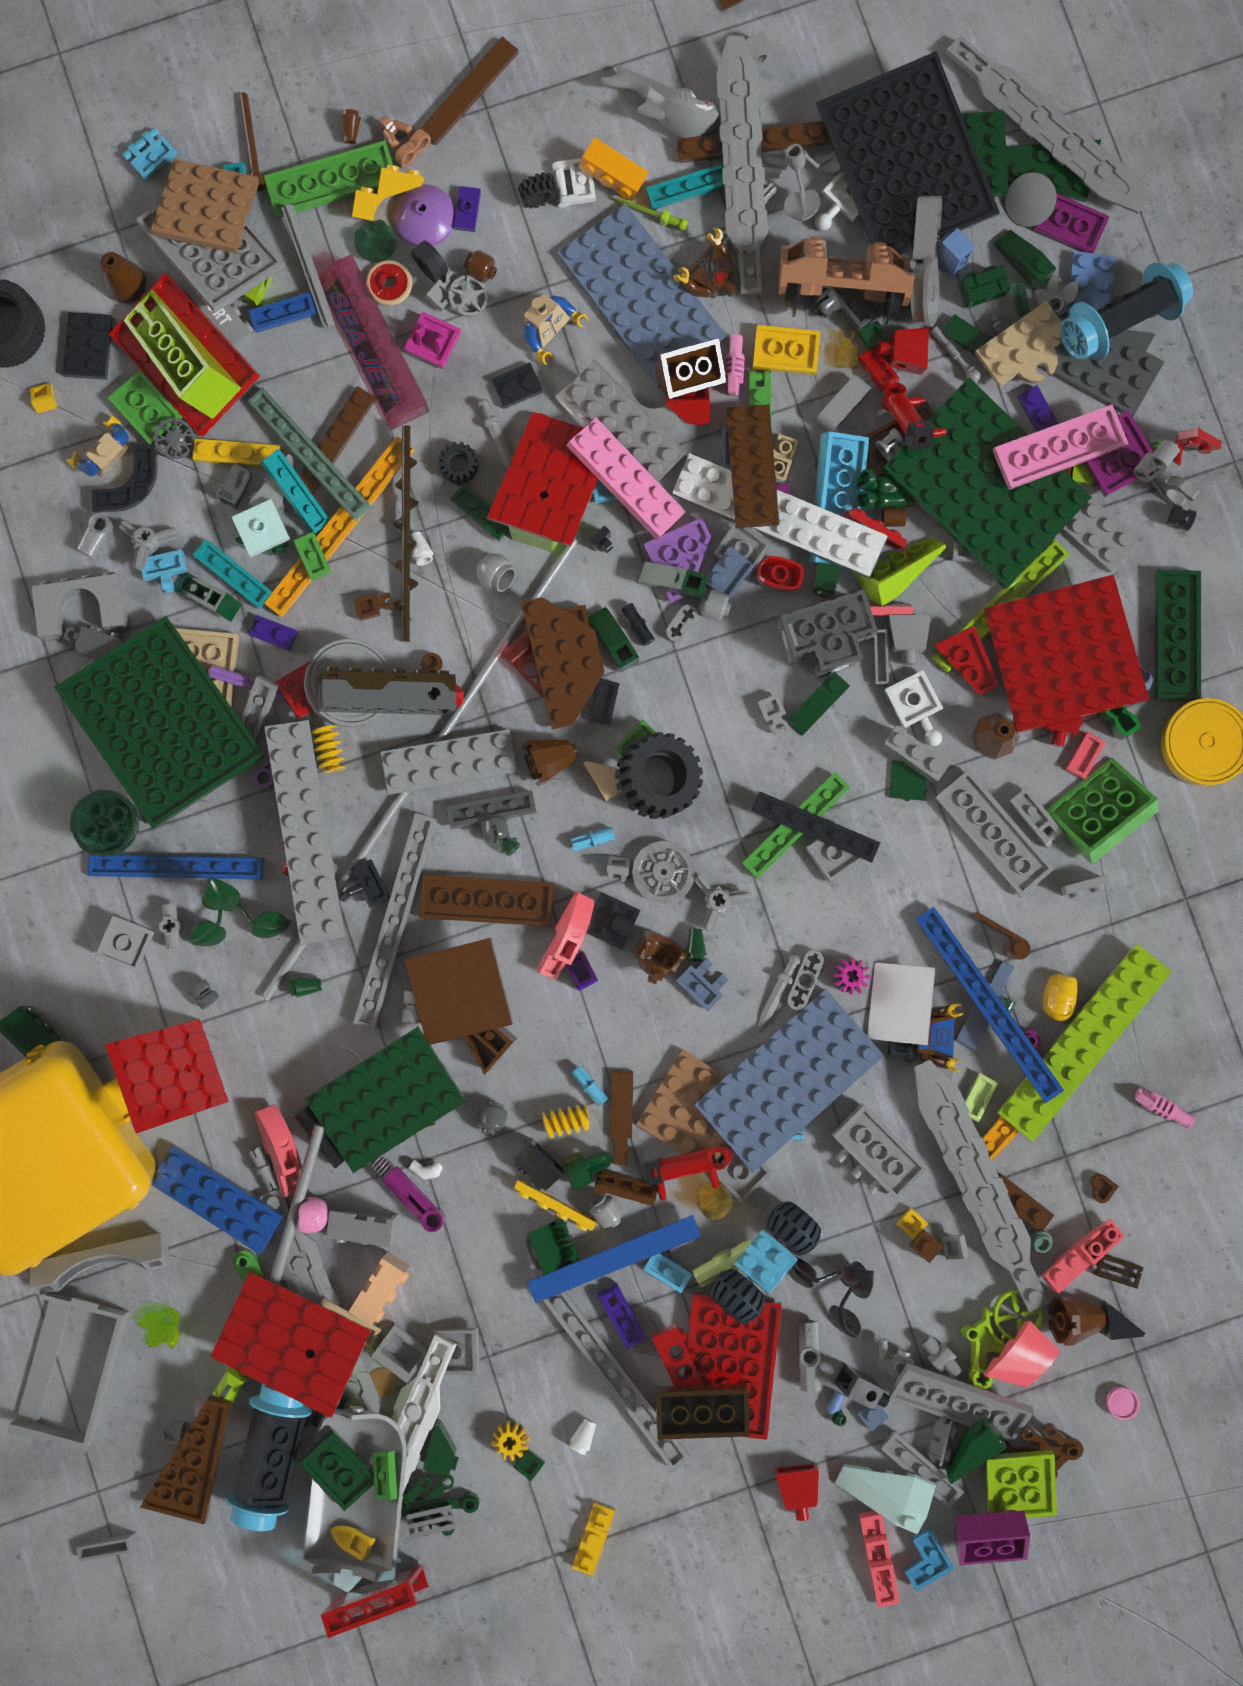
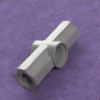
M798 1321L800 1391H820L818 1321ZM807 1351L815 1352L814 1358L810 1361L803 1359Z

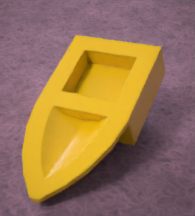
M341 1525L330 1529L332 1537L339 1547L362 1561L367 1559L376 1538L358 1528Z

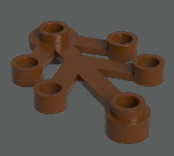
M1052 1423L1045 1424L1042 1431L1047 1439H1054L1059 1445H1050L1029 1424H1026L1020 1433L1024 1440H1031L1036 1446L1012 1448L1009 1442L1004 1441L1006 1449L998 1454L1053 1450L1054 1455H1059L1055 1459V1479L1058 1476V1470L1068 1460H1077L1084 1451L1083 1445L1078 1439L1064 1437ZM1049 1429H1053V1432L1047 1433ZM1027 1430L1031 1431L1029 1434H1024Z

